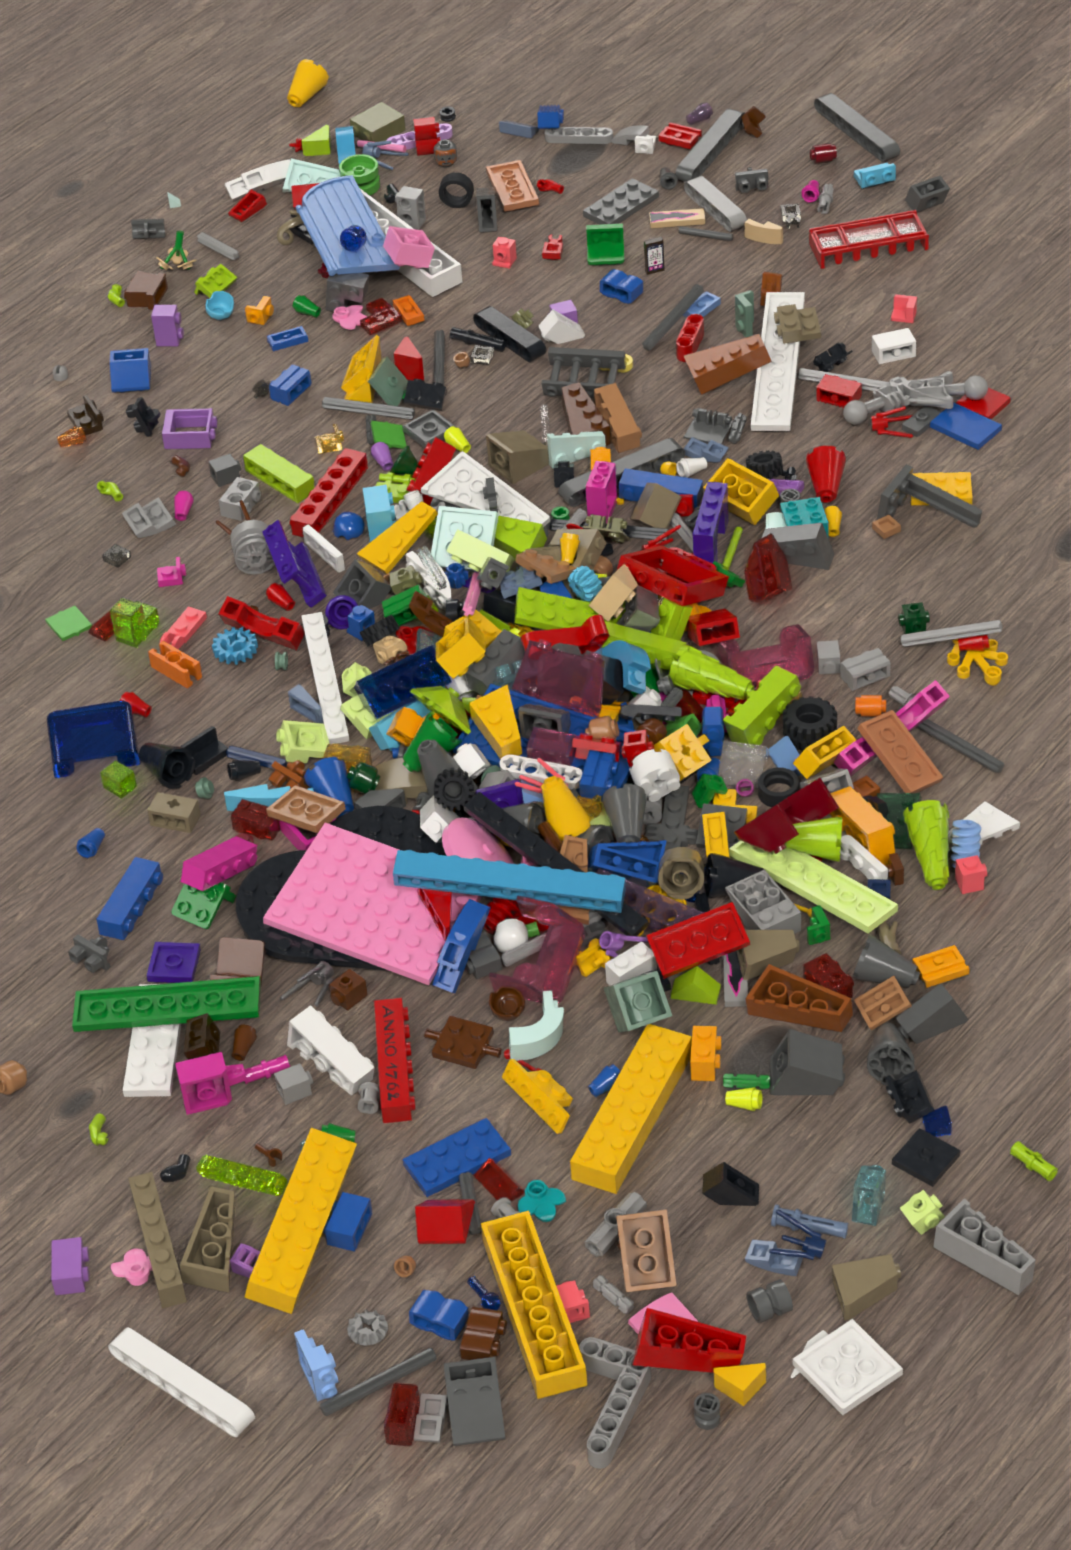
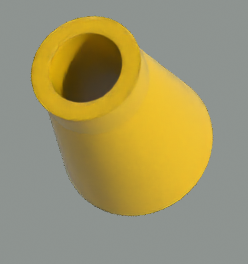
M828 506L824 509L828 520V535L835 537L840 533L842 512L836 506Z
M562 534V538H560L561 561L573 564L580 540H578L579 535Z

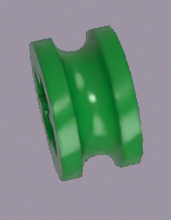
M555 507L551 511L552 519H570L569 510L566 507Z

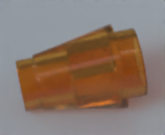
M74 426L57 436L60 447L83 444V441L87 440L82 426Z

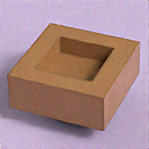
M887 515L872 522V529L883 539H886L901 532V525L890 515Z

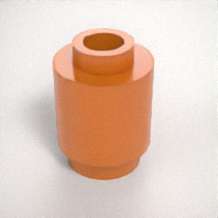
M861 695V697H856L855 714H861V717H877L882 713H886V700H882V695Z

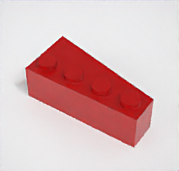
M647 1308L639 1329L632 1365L714 1373L713 1368L740 1365L744 1354L746 1335Z

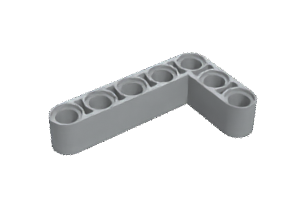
M589 1337L582 1340L579 1346L586 1370L617 1380L587 1440L588 1462L592 1467L601 1469L607 1467L614 1457L650 1383L651 1367L632 1365L635 1350Z

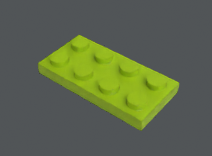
M519 587L516 594L514 623L544 630L580 627L589 617L599 614L589 606L590 602Z

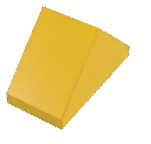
M765 1363L713 1368L714 1387L742 1406H745L766 1383Z

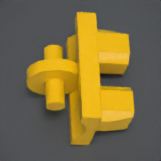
M594 938L589 942L586 950H578L572 955L575 965L580 968L581 974L584 977L589 976L600 967L605 968V963L613 958L606 955V949L601 948L599 944L600 939Z

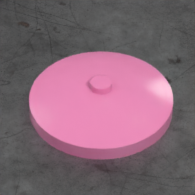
M456 818L443 830L442 843L446 856L456 855L461 858H480L485 861H504L514 864L502 842L489 832L485 826L472 819Z

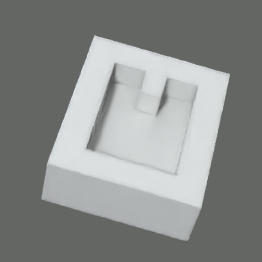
M636 136L635 153L653 154L656 136Z

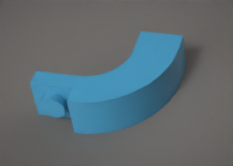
M353 126L335 128L339 164L343 159L356 155Z
M622 640L613 641L602 649V655L619 660L622 663L623 688L638 694L645 692L646 672L651 669L650 659L646 651Z

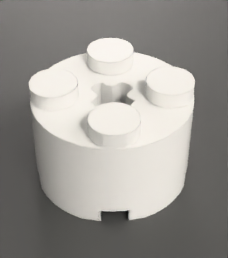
M652 749L639 754L632 761L633 766L629 769L634 784L645 790V794L650 802H656L661 797L680 787V775L670 753L661 749L662 752H655Z

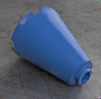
M327 757L314 763L315 767L311 771L309 768L307 769L304 779L309 788H313L316 793L344 802L346 809L336 818L354 810L349 779L346 778L348 773L344 760L341 759L340 761L337 757Z

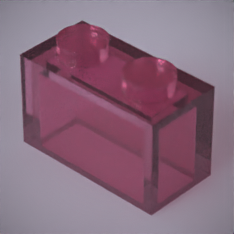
M534 727L526 747L527 756L532 759L541 758L543 761L572 766L576 748L572 747V743L576 735Z

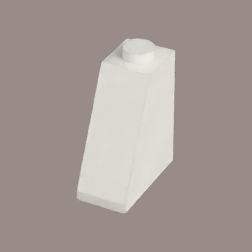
M433 795L420 810V828L434 842L439 843L442 842L444 828L454 819L460 817L454 811H450L448 807L446 809L442 808V804L439 805Z

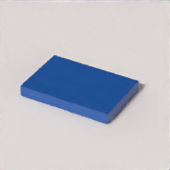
M953 403L952 409L946 408L930 422V428L979 450L1002 430V424Z

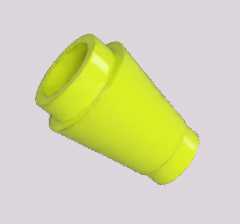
M452 426L445 431L444 438L446 443L455 447L460 452L467 453L471 449V445L460 428Z
M755 1087L727 1091L725 1100L726 1105L755 1111L756 1109H761L763 1096L761 1090H756Z

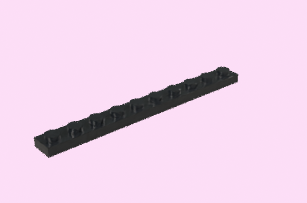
M478 792L464 805L465 812L535 866H548L552 869H571L576 872H584L482 793ZM624 902L622 913L594 910L627 936H638L648 926V920Z

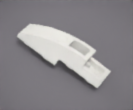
M290 159L253 169L241 174V177L225 183L231 200L234 201L244 197L251 189L258 191L264 188L266 190L285 182Z
M413 551L407 553L406 567L412 565L416 572H420L423 579L422 584L424 585L423 591L428 598L437 603L439 608H443L446 611V600H452L449 581L442 568L431 557L424 561Z

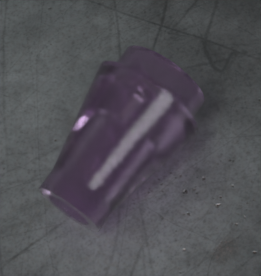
M707 102L704 104L700 103L686 116L687 122L692 125L709 119L713 115L711 106Z

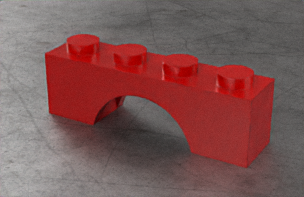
M229 596L225 599L218 613L227 625L238 629L243 627V631L249 629L251 634L296 651L305 635L300 623L282 616L281 618L266 616L254 610L245 602Z

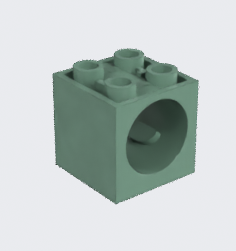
M657 971L645 973L603 988L618 1032L630 1031L672 1016Z

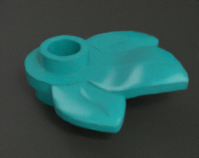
M533 1180L528 1183L525 1188V1196L518 1202V1211L520 1213L529 1211L530 1215L534 1214L537 1219L543 1222H550L556 1216L555 1205L565 1203L566 1197L561 1190L548 1188L541 1180Z

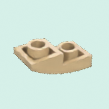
M751 219L744 222L745 238L768 244L783 243V227L769 221L764 225Z

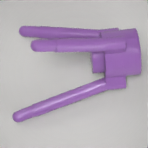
M605 931L600 936L599 944L602 949H606V955L615 958L618 956L615 952L623 947L624 941L648 942L647 937L627 936L623 933Z

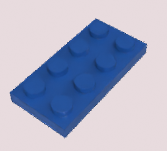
M484 1118L402 1160L403 1166L426 1197H429L459 1182V1175L461 1173L470 1172L473 1175L511 1156V1149L490 1121Z

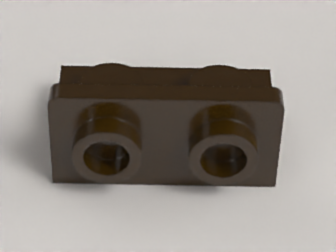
M87 395L83 396L84 405L67 410L69 419L81 437L103 430V414L100 410H97L94 400H90Z

